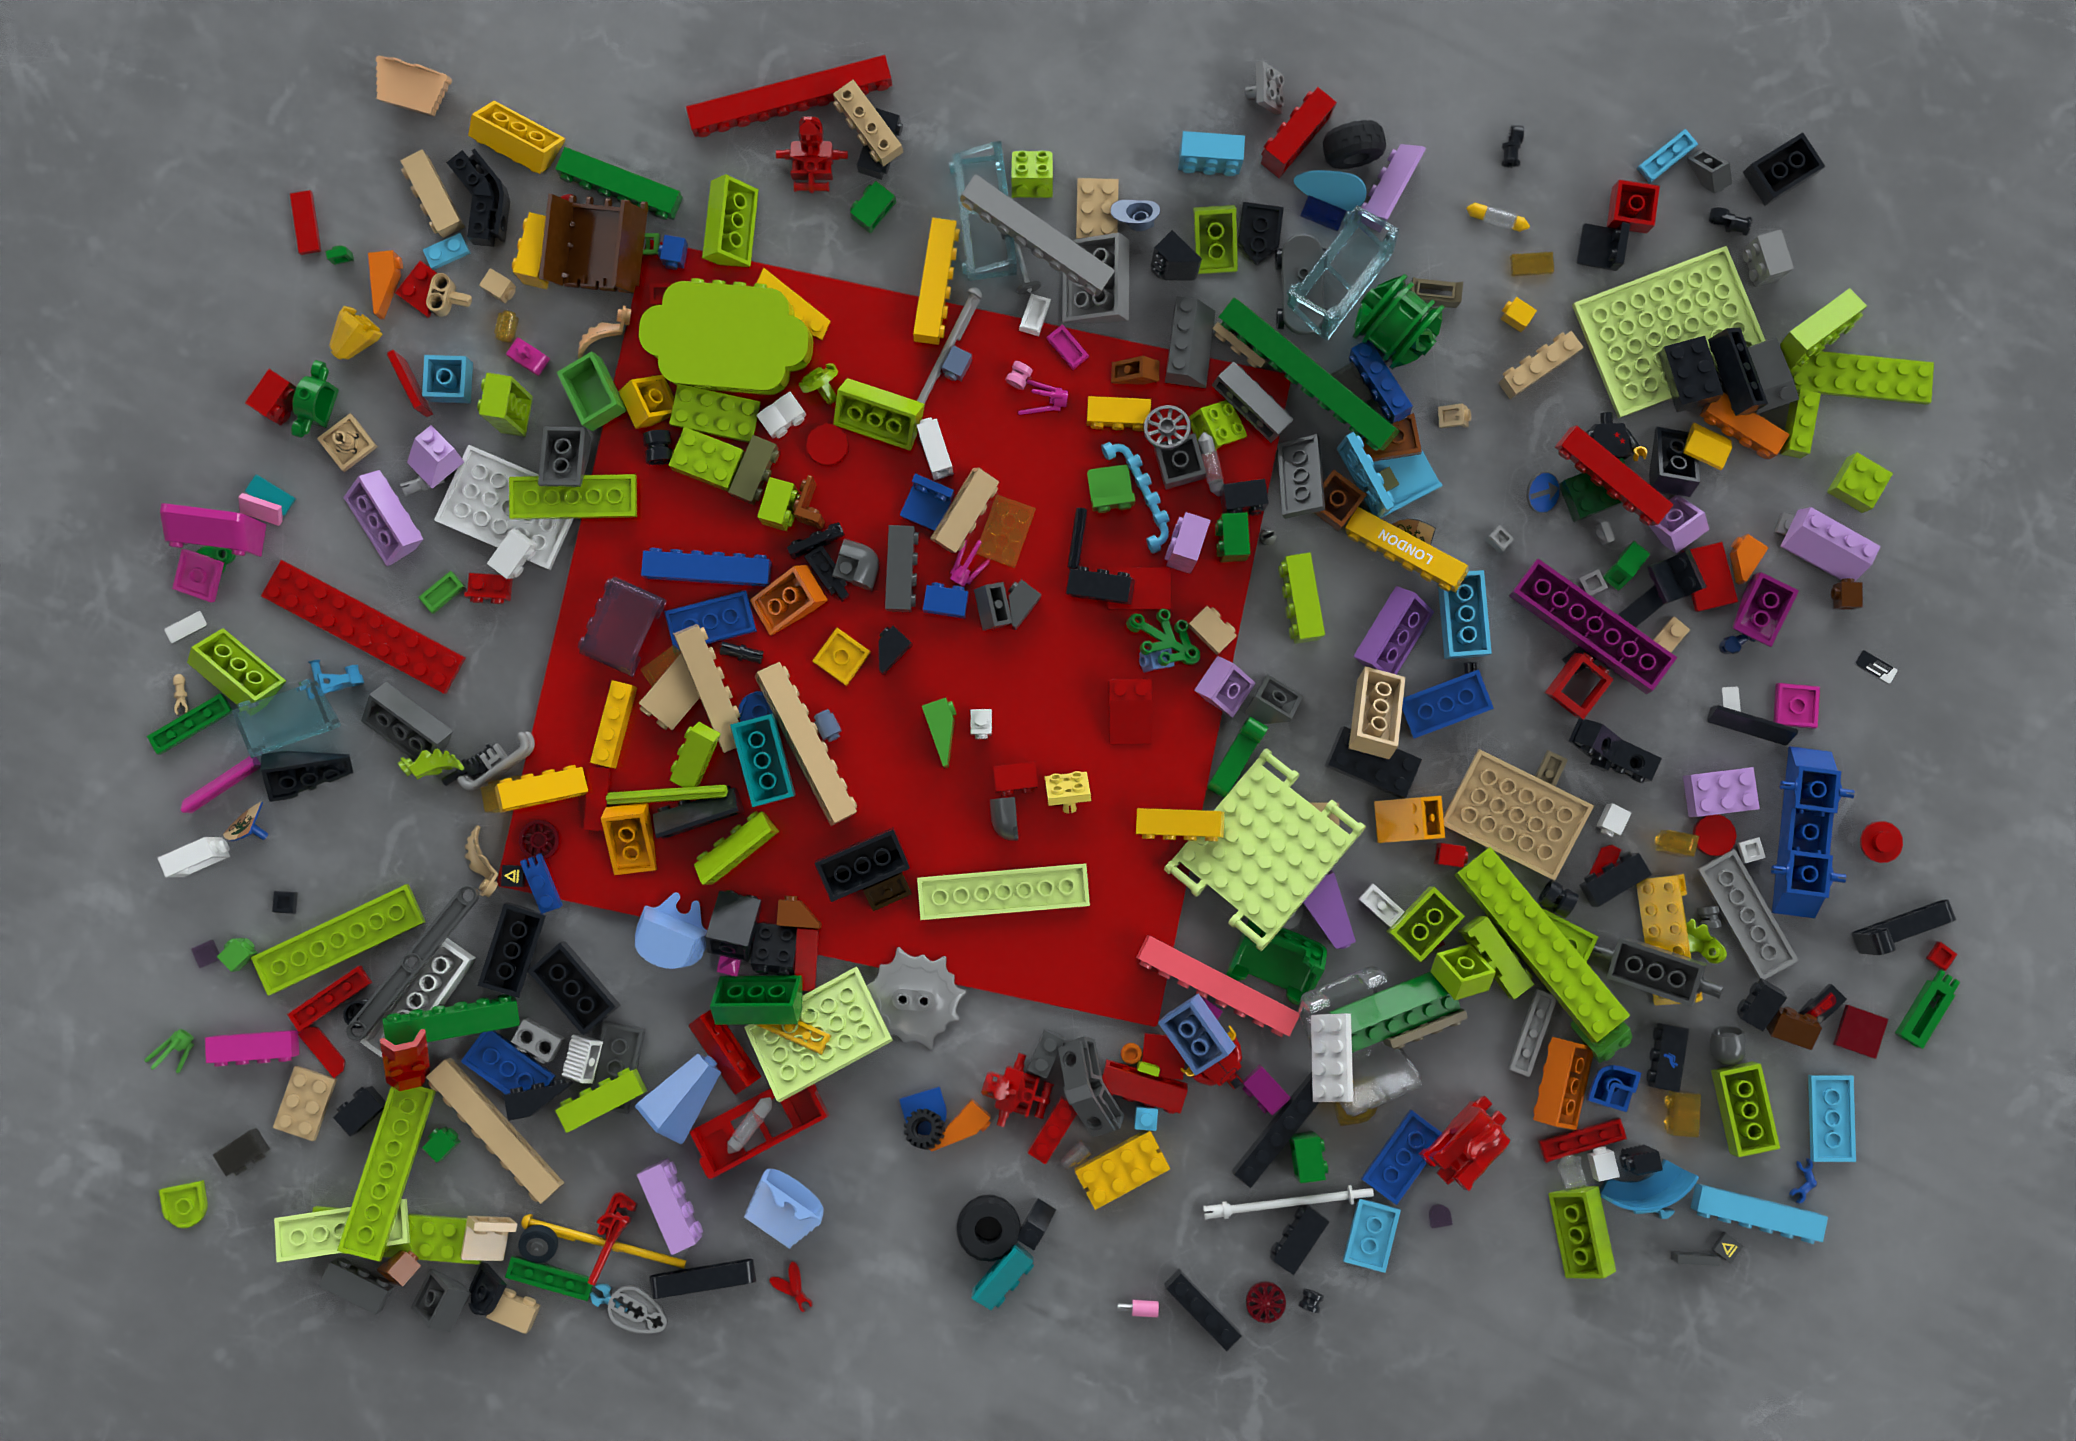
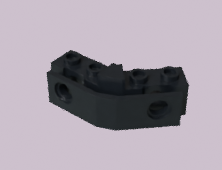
M475 148L472 150L473 155L470 157L462 150L446 163L472 194L467 238L473 245L494 247L495 238H498L501 242H505L510 208L509 194L507 188ZM478 164L484 173L479 174L475 169V165ZM492 179L496 181L500 194L498 205L495 202L494 189L489 183Z
M1579 718L1569 738L1571 744L1592 758L1590 762L1592 766L1603 772L1609 771L1612 768L1613 771L1631 777L1632 780L1642 784L1653 780L1662 760L1661 757L1622 740L1604 724L1588 719L1583 720ZM1631 759H1632L1633 762H1634V767H1633V768H1632L1631 765H1630V760H1631Z

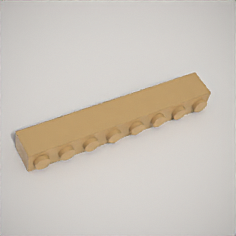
M778 662L758 671L755 679L826 818L832 826L854 815L857 812L855 809L857 804L853 797H849L844 779L839 778L836 772L838 770L837 765L833 759L830 760L825 742L823 740L820 741L817 735L819 732L816 724L811 722L807 716L809 711L804 703L801 704L798 698L799 692L797 687L789 681L790 675L785 666L782 667L781 663Z
M452 1058L445 1059L426 1077L429 1080V1086L434 1091H439L442 1094L445 1104L453 1107L458 1112V1118L470 1125L474 1136L478 1139L481 1138L486 1143V1149L491 1154H496L499 1157L502 1167L510 1170L515 1175L514 1179L520 1186L527 1188L528 1194L533 1201L540 1204L543 1203L564 1184V1181Z

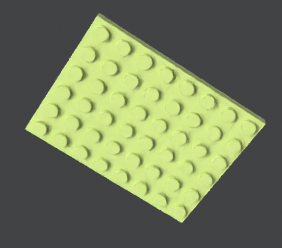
M1727 246L1572 304L1618 419L1672 399L1658 355L1664 346L1705 336L1715 369L1718 371L1708 339L1726 328L1740 327L1747 347L1766 341Z

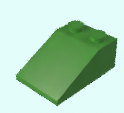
M945 697L923 705L922 708L944 768H948L955 721L953 716L957 714L952 701L948 702Z

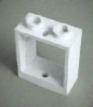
M937 418L921 420L920 424H917L918 434L934 481L953 475V467Z
M203 837L158 857L165 877H185L229 858L230 854L228 851L230 848L222 837Z

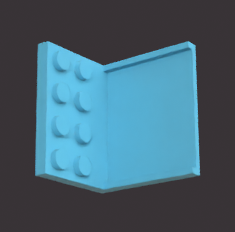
M1354 432L1346 435L1337 447V451L1356 486L1367 494L1364 501L1371 514L1380 519L1443 486L1423 451L1421 455L1373 462L1369 454L1366 455L1362 448L1364 447L1362 441L1364 436L1360 438ZM1390 467L1399 485L1386 492L1383 486L1384 480L1378 472Z

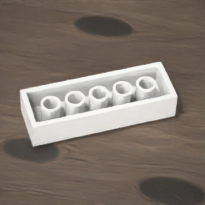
M447 938L382 1018H387L388 1015L394 1013L405 1015L409 1014L412 1010L421 1009L427 1011L432 1010L435 1006H444L477 958ZM418 960L414 964L412 969H415L418 966ZM382 1018L371 1032L360 1041V1043L380 1057H382L380 1039L385 1038Z

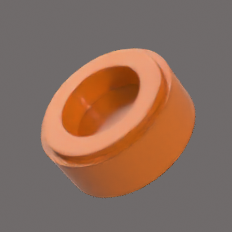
M1127 1043L1122 1047L1121 1058L1125 1063L1132 1065L1140 1061L1142 1051L1137 1044Z

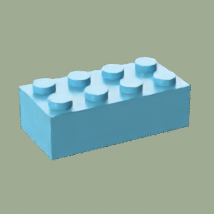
M1484 570L1469 571L1456 593L1451 590L1447 592L1438 586L1444 659L1483 657L1492 654Z

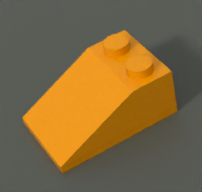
M648 803L606 807L601 821L614 875L656 870L652 821Z

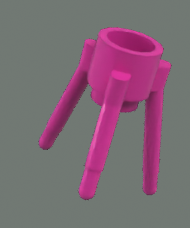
M1026 380L1027 384L1049 390L1032 389V393L1050 396L1049 403L1053 404V406L1020 410L1018 414H1031L1052 410L1060 411L1061 407H1066L1068 391L1036 381Z
M964 539L966 541L965 545L959 551L955 565L950 572L952 574L950 579L962 587L966 583L970 585L973 579L990 563V560L987 559L969 576L971 571L967 568L982 543L981 540H978L965 564L959 567L967 544V540Z

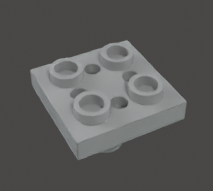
M1257 62L1256 85L1245 88L1246 99L1250 101L1257 98V104L1275 116L1283 114V106L1285 104L1283 75L1266 62Z

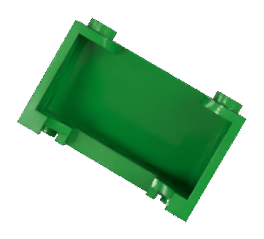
M1248 920L1246 925L1263 938L1266 933L1251 920ZM1282 927L1270 943L1260 951L1256 944L1242 933L1227 968L1226 975L1239 981L1245 980L1248 974L1277 985L1287 990L1286 996L1292 1004L1305 1008L1325 970L1327 949L1320 942Z

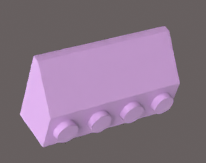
M1400 144L1397 151L1395 149L1392 150L1387 159L1390 162L1388 168L1383 166L1378 176L1381 179L1378 186L1374 184L1368 194L1371 197L1368 203L1364 202L1358 212L1361 214L1359 222L1379 233L1381 232L1425 152V147Z
M380 470L358 476L343 498L386 566H390L416 550L423 541V538Z
M1809 507L1797 511L1780 547L1839 580L1852 578L1856 581L1873 564L1881 546L1814 508Z

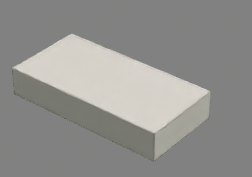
M1031 294L1019 326V331L1039 336L1051 299Z

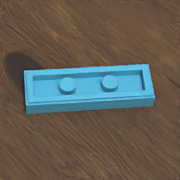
M1684 129L1636 169L1650 184L1693 150L1698 143Z

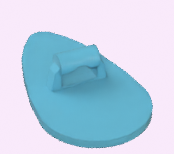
M1315 170L1300 173L1294 178V184L1307 196L1341 211L1358 209L1364 203L1367 194L1364 182L1358 176L1351 173Z

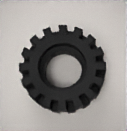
M917 1109V1112L913 1111L910 1113L912 1117L906 1118L908 1124L904 1123L906 1128L904 1135H907L906 1140L912 1146L924 1150L935 1148V1144L939 1145L941 1143L939 1139H943L945 1136L942 1134V1131L945 1132V1127H943L945 1123L941 1120L942 1117L928 1109ZM923 1121H928L931 1124V1132L927 1137H920L917 1131L919 1124Z

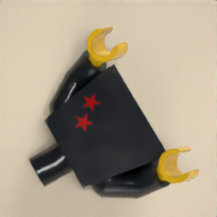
M1613 412L1600 413V424H1595L1586 431L1589 436L1618 459L1623 458L1626 460L1632 454H1634V461H1638L1639 456H1642L1644 460L1646 459L1647 449L1638 444L1624 423H1613Z

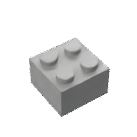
M1782 230L1757 236L1743 248V259L1748 264L1750 270L1749 277L1755 287L1779 281L1794 269Z

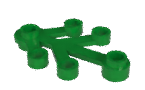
M1161 609L1156 615L1163 632L1146 623L1141 614H1132L1127 619L1126 625L1130 631L1138 632L1142 630L1160 641L1155 643L1150 641L1143 642L1140 646V652L1143 655H1149L1151 652L1170 648L1178 652L1174 654L1162 652L1158 656V663L1161 666H1167L1169 663L1182 661L1187 665H1193L1199 661L1200 651L1196 646L1191 645L1186 631L1188 623L1185 620H1179L1174 625V630L1179 633L1181 643L1177 642L1169 623L1171 614L1167 609ZM1162 657H1166V658H1167V662L1164 661V660L1162 659Z

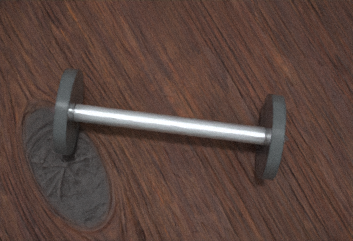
M1001 233L1002 239L1013 240L1025 284L1017 287V293L1026 294L1038 290L1041 287L1040 281L1030 282L1020 246L1014 241L1013 237Z

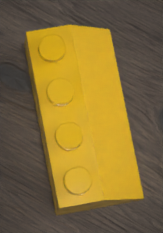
M492 101L471 115L469 137L475 139L480 144L492 148L495 152L509 157L512 161L524 165L535 173L541 174L551 167L565 142L564 137L496 101Z

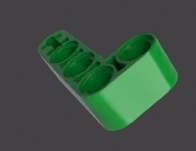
M1251 716L1247 718L1210 780L1207 789L1223 798L1229 794L1257 744L1260 743L1267 732L1268 726Z

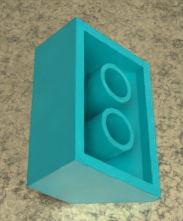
M1017 1242L1012 1247L1011 1252L1002 1259L997 1260L973 1287L971 1298L989 1310H992L995 1306L997 1308L1000 1307L1006 1299L1004 1295L1009 1290L1013 1291L1020 1283L1018 1279L1023 1273L1027 1275L1034 1267V1264H1032L1034 1257Z

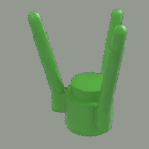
M179 1029L145 1058L144 1061H150L170 1044L167 1050L151 1066V1070H154L173 1049L177 1051L185 1049L176 1069V1073H180L189 1051L194 1046L192 1043L194 1037L187 1031Z

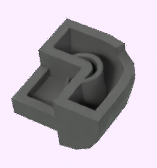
M844 539L832 577L873 591L879 572L880 563L878 556L870 547Z
M1015 797L991 799L990 811L993 829L1005 840L1018 841Z

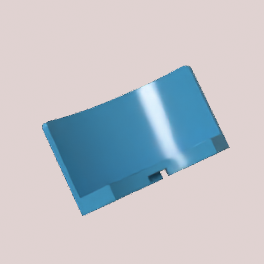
M1663 1159V1171L1653 1172L1644 1177L1645 1179L1639 1181L1605 1180L1600 1188V1195L1603 1199L1621 1208L1633 1211H1654L1670 1206L1683 1198L1696 1184L1699 1176Z

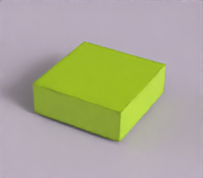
M1139 1061L1137 1065V1071L1159 1076V1066Z

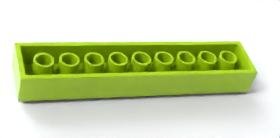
M1491 847L1484 850L1464 868L1454 874L1591 1042H1598L1630 1016Z

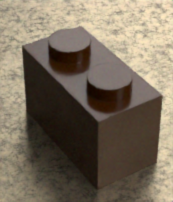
M1780 1007L1766 1029L1771 1037L1812 1050L1822 1027L1817 1018L1810 1014L1802 1015L1790 1007Z

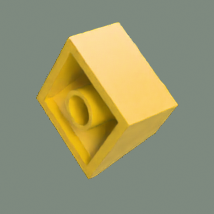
M663 375L632 379L618 391L636 429L653 426L671 417L675 398Z

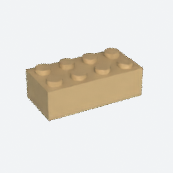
M1365 666L1357 679L1349 749L1386 759L1391 758L1399 742L1405 677Z

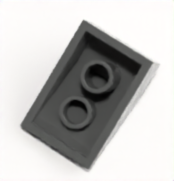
M1775 337L1748 347L1768 405L1758 409L1755 413L1759 414L1799 400L1793 377L1777 338Z
M543 427L539 486L581 487L590 455L591 437L586 427Z

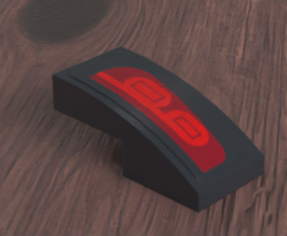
M1828 984L1815 999L1811 998L1797 1013L1802 1015L1810 1014L1816 1017L1819 1024H1821L1847 998L1832 984Z

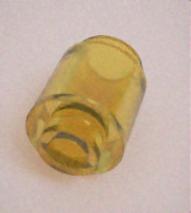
M503 310V313H498L494 330L496 334L495 339L512 343V338H515L519 318L515 317L516 313Z

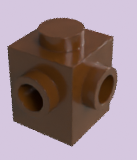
M1846 578L1834 584L1831 590L1833 609L1855 610L1862 608L1863 582H1855V579Z

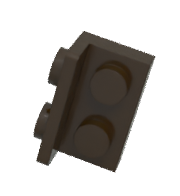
M902 872L863 888V892L873 911L912 894Z

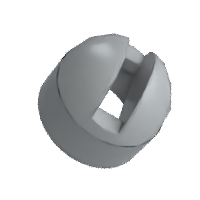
M1266 528L1260 533V541L1264 545H1272L1277 539L1276 532L1271 528ZM1273 533L1274 536L1264 539L1263 536Z

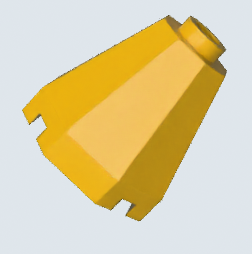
M343 306L339 311L329 344L332 350L331 353L340 360L342 358L349 360L377 342L382 336L380 328L363 314L361 316L356 315L357 310L347 306Z

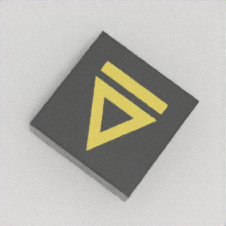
M1723 1232L1711 1249L1726 1261L1732 1263L1743 1245Z

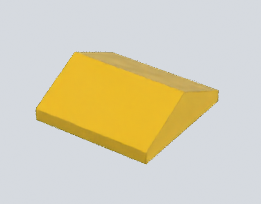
M1693 422L1683 453L1718 470H1722L1732 450V441Z

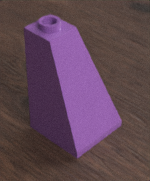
M1330 870L1303 904L1336 949H1345L1352 943H1355L1356 940L1335 874Z

